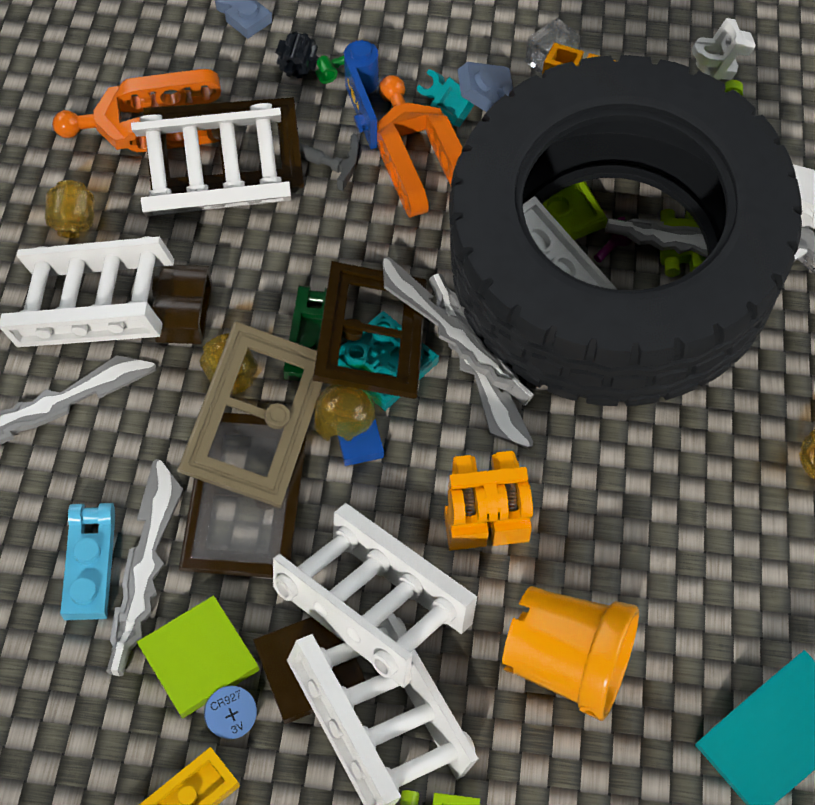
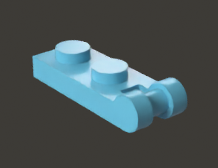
M100 503L98 507L85 508L84 504H70L68 509L69 530L60 615L63 620L107 619L115 529L114 503ZM86 524H99L98 533L85 534Z

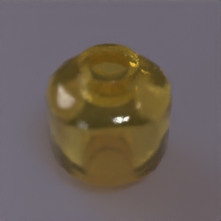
M71 180L58 182L55 187H52L46 193V224L51 229L56 230L57 235L60 237L78 238L80 233L86 232L93 227L94 195L81 182Z
M229 333L213 338L202 348L204 353L199 363L210 383ZM247 349L232 389L233 395L245 391L253 384L251 378L255 375L259 366L250 349Z

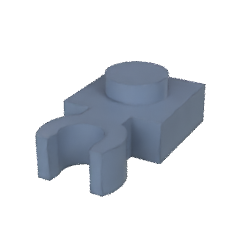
M215 0L216 9L225 14L226 22L247 39L272 23V13L256 0Z

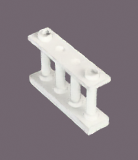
M260 103L250 106L251 111L163 120L162 115H145L140 117V122L131 123L135 136H146L153 190L149 191V197H141L142 212L145 216L291 201L289 181L282 182L281 177H277L271 123L281 122L280 108H272L270 103ZM256 125L263 177L259 179L260 185L245 186V181H241L234 130L236 126ZM219 128L226 182L223 183V189L209 190L208 185H204L198 130ZM183 132L189 186L186 187V193L172 194L171 189H167L161 134Z
M145 236L137 239L51 247L39 246L18 250L17 257L32 274L24 310L14 313H2L0 318V329L16 347L160 337L163 323L147 302L154 267L174 265V258L160 236ZM137 269L131 301L124 304L111 305L118 270ZM101 272L95 304L88 307H75L83 273ZM66 275L59 307L51 310H40L48 276Z
M347 503L334 512L333 539L298 567L281 554L273 558V587L279 596L286 601L291 600L372 663L375 670L381 676L391 678L403 688L410 681L413 657L411 652L442 624H448L460 634L464 633L473 624L477 601L476 595ZM343 552L351 553L364 562L330 591L312 579L313 576ZM376 575L383 576L396 586L362 616L344 603V601ZM408 599L417 601L429 610L422 619L396 642L377 628L378 625Z
M394 613L377 626L379 630L395 642L407 632L403 621L396 617ZM313 634L296 640L287 662L363 805H395L401 798L399 787L446 764L450 767L456 780L465 776L479 759L475 753L474 743L471 737L460 728L415 649L411 652L413 657L410 681L404 687L415 708L368 728L362 726L354 711V706L400 685L391 678L378 675L350 688L341 686L332 671V667L358 657L360 654L345 642L325 650L323 647H319ZM425 724L438 747L393 769L385 767L376 751V746Z

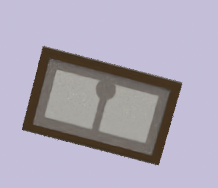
M223 413L208 457L267 477L284 428L273 429L267 425L265 419L252 414ZM307 432L281 508L194 478L178 570L273 578V558L281 554L291 562Z

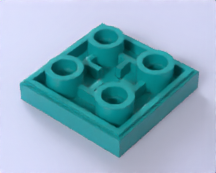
M384 311L368 323L401 330L402 327ZM363 332V336L359 340H348L340 347L338 366L397 377L400 338ZM423 342L419 380L439 363V355ZM359 389L384 411L400 398V396Z

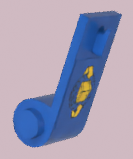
M359 40L350 43L344 50L345 86L357 114L354 116V121L359 133L364 131L370 149L377 148V118L367 94L375 91L379 84L378 49L368 41Z

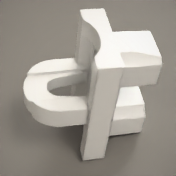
M726 18L713 38L702 37L697 39L692 47V53L696 58L697 68L703 73L719 81L720 79L732 80L738 69L735 58L738 55L749 56L755 48V42L750 32L739 30L735 19ZM722 49H723L724 55H720V54H719V53L722 51Z

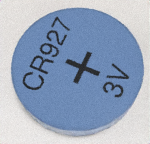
M226 686L216 690L207 699L204 707V720L207 727L213 734L224 739H236L245 735L254 725L257 716V707L253 697L248 691L237 686Z

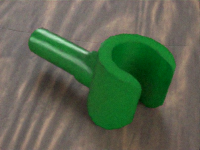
M344 55L332 60L328 56L318 58L317 66L319 69L316 70L315 74L321 83L328 84L336 79L338 75L336 69L344 65Z

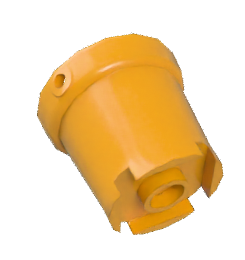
M530 586L519 602V605L530 609L528 612L523 611L518 619L513 618L508 631L502 657V664L506 665L503 670L577 703L579 711L599 721H603L608 716L615 702L629 662L638 628L639 608L636 605L618 601L605 605Z

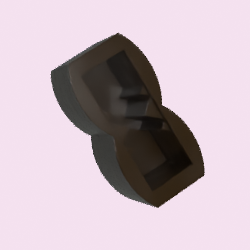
M177 264L162 266L160 275L154 276L152 293L156 299L154 307L151 308L163 323L160 337H154L156 342L203 343L212 290L209 266Z

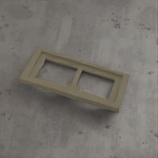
M234 322L177 471L281 508L323 382L313 381L317 351L245 324ZM247 349L304 369L290 412L283 404L275 403L265 410L230 397ZM226 406L263 418L267 425L273 429L284 428L267 477L208 457Z

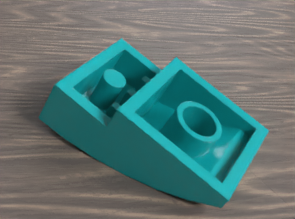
M805 650L766 681L695 744L746 805H775L815 770V660Z

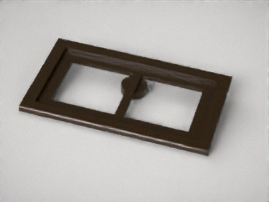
M294 97L143 108L144 116L162 115L163 120L251 111L250 106L270 103L272 108H280L281 122H277L282 169H276L277 177H281L282 182L289 181L290 189L304 188ZM217 128L211 129V133L214 138L220 141L223 174L203 175L204 185H208L209 190L223 189V183L226 182L220 129ZM161 134L167 189H171L172 194L186 193V187L189 186L188 177L170 178L166 134ZM149 166L150 185H151V190H153V189H152L150 166ZM262 171L240 172L241 181H245V186L260 185L259 179L263 178Z
M331 261L313 381L416 399L418 397L424 316L404 303L401 330L365 324L352 318L344 320L349 284L387 291L384 289L383 271ZM413 277L426 289V279ZM363 332L400 338L397 377L338 366L341 338L344 337L347 340L356 341L362 338Z

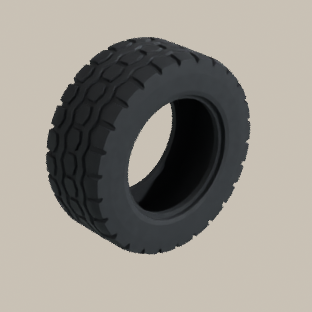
M611 55L585 58L581 60L579 66H576L571 61L545 70L542 78L534 75L523 81L510 91L509 96L504 95L494 103L485 113L482 121L478 122L462 148V153L457 160L451 181L449 221L451 267L454 274L453 282L461 307H465L464 315L471 328L481 340H484V345L490 352L508 366L512 365V370L527 382L539 388L542 385L548 386V392L573 401H577L579 397L586 398V403L593 405L618 406L619 401H624L626 406H638L659 402L660 397L668 400L697 389L698 384L701 386L705 385L727 371L731 364L737 362L749 350L757 338L756 335L760 334L789 275L801 238L802 201L798 180L796 179L791 158L785 146L780 145V137L763 115L756 116V108L738 92L731 90L726 93L725 84L701 71L691 75L689 74L688 66L660 59L657 65L652 64L651 57L621 55L620 60L615 62ZM622 178L645 183L668 194L689 212L704 237L708 257L702 264L682 278L654 288L615 290L592 285L566 273L541 251L526 224L523 204L534 196L543 204L547 199L564 188L587 180Z

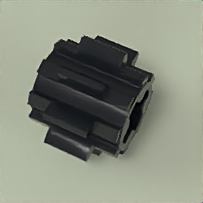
M297 31L287 35L286 40H279L275 53L279 55L276 63L279 65L280 71H284L286 76L290 78L293 76L299 79L307 75L309 69L315 70L319 58L316 55L318 46L315 45V40H311L308 34L297 33Z

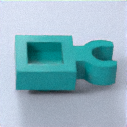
M428 69L426 73L433 78V85L429 89L418 85L417 91L423 96L434 99L430 106L440 108L443 115L448 117L450 123L460 128L474 107V104L461 96L459 82L450 77L445 82L444 77L440 73Z

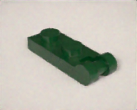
M299 285L289 341L317 351L327 288H325L324 292L313 291L311 286ZM310 305L322 306V309L310 308ZM285 362L283 370L284 380L300 381L304 369Z

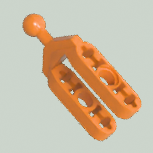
M198 69L126 79L120 86L107 89L93 110V114L77 116L72 111L63 110L54 116L52 126L56 134L62 138H72L82 129L96 128L117 150L128 148L134 152H147L146 136L136 137L132 131L131 123L140 122V117L122 122L121 112L139 113L143 112V108L212 103L221 95L219 76L212 70ZM168 90H175V91H177L176 93H173V94H165V93H164L165 91H168ZM211 129L198 130L199 145L219 142L212 135ZM183 132L166 134L167 149L185 147Z
M388 75L382 79L378 89L382 99L391 102L393 108L377 122V143L382 160L406 214L410 218L428 213L429 206L425 189L401 136L426 130L429 141L450 186L454 168L463 147L448 117L443 115L440 108L406 103L403 97L406 91L404 81L398 76Z

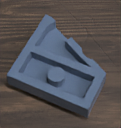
M466 62L457 69L461 96L485 112L504 95L509 96L510 91L513 89L511 73L508 67Z

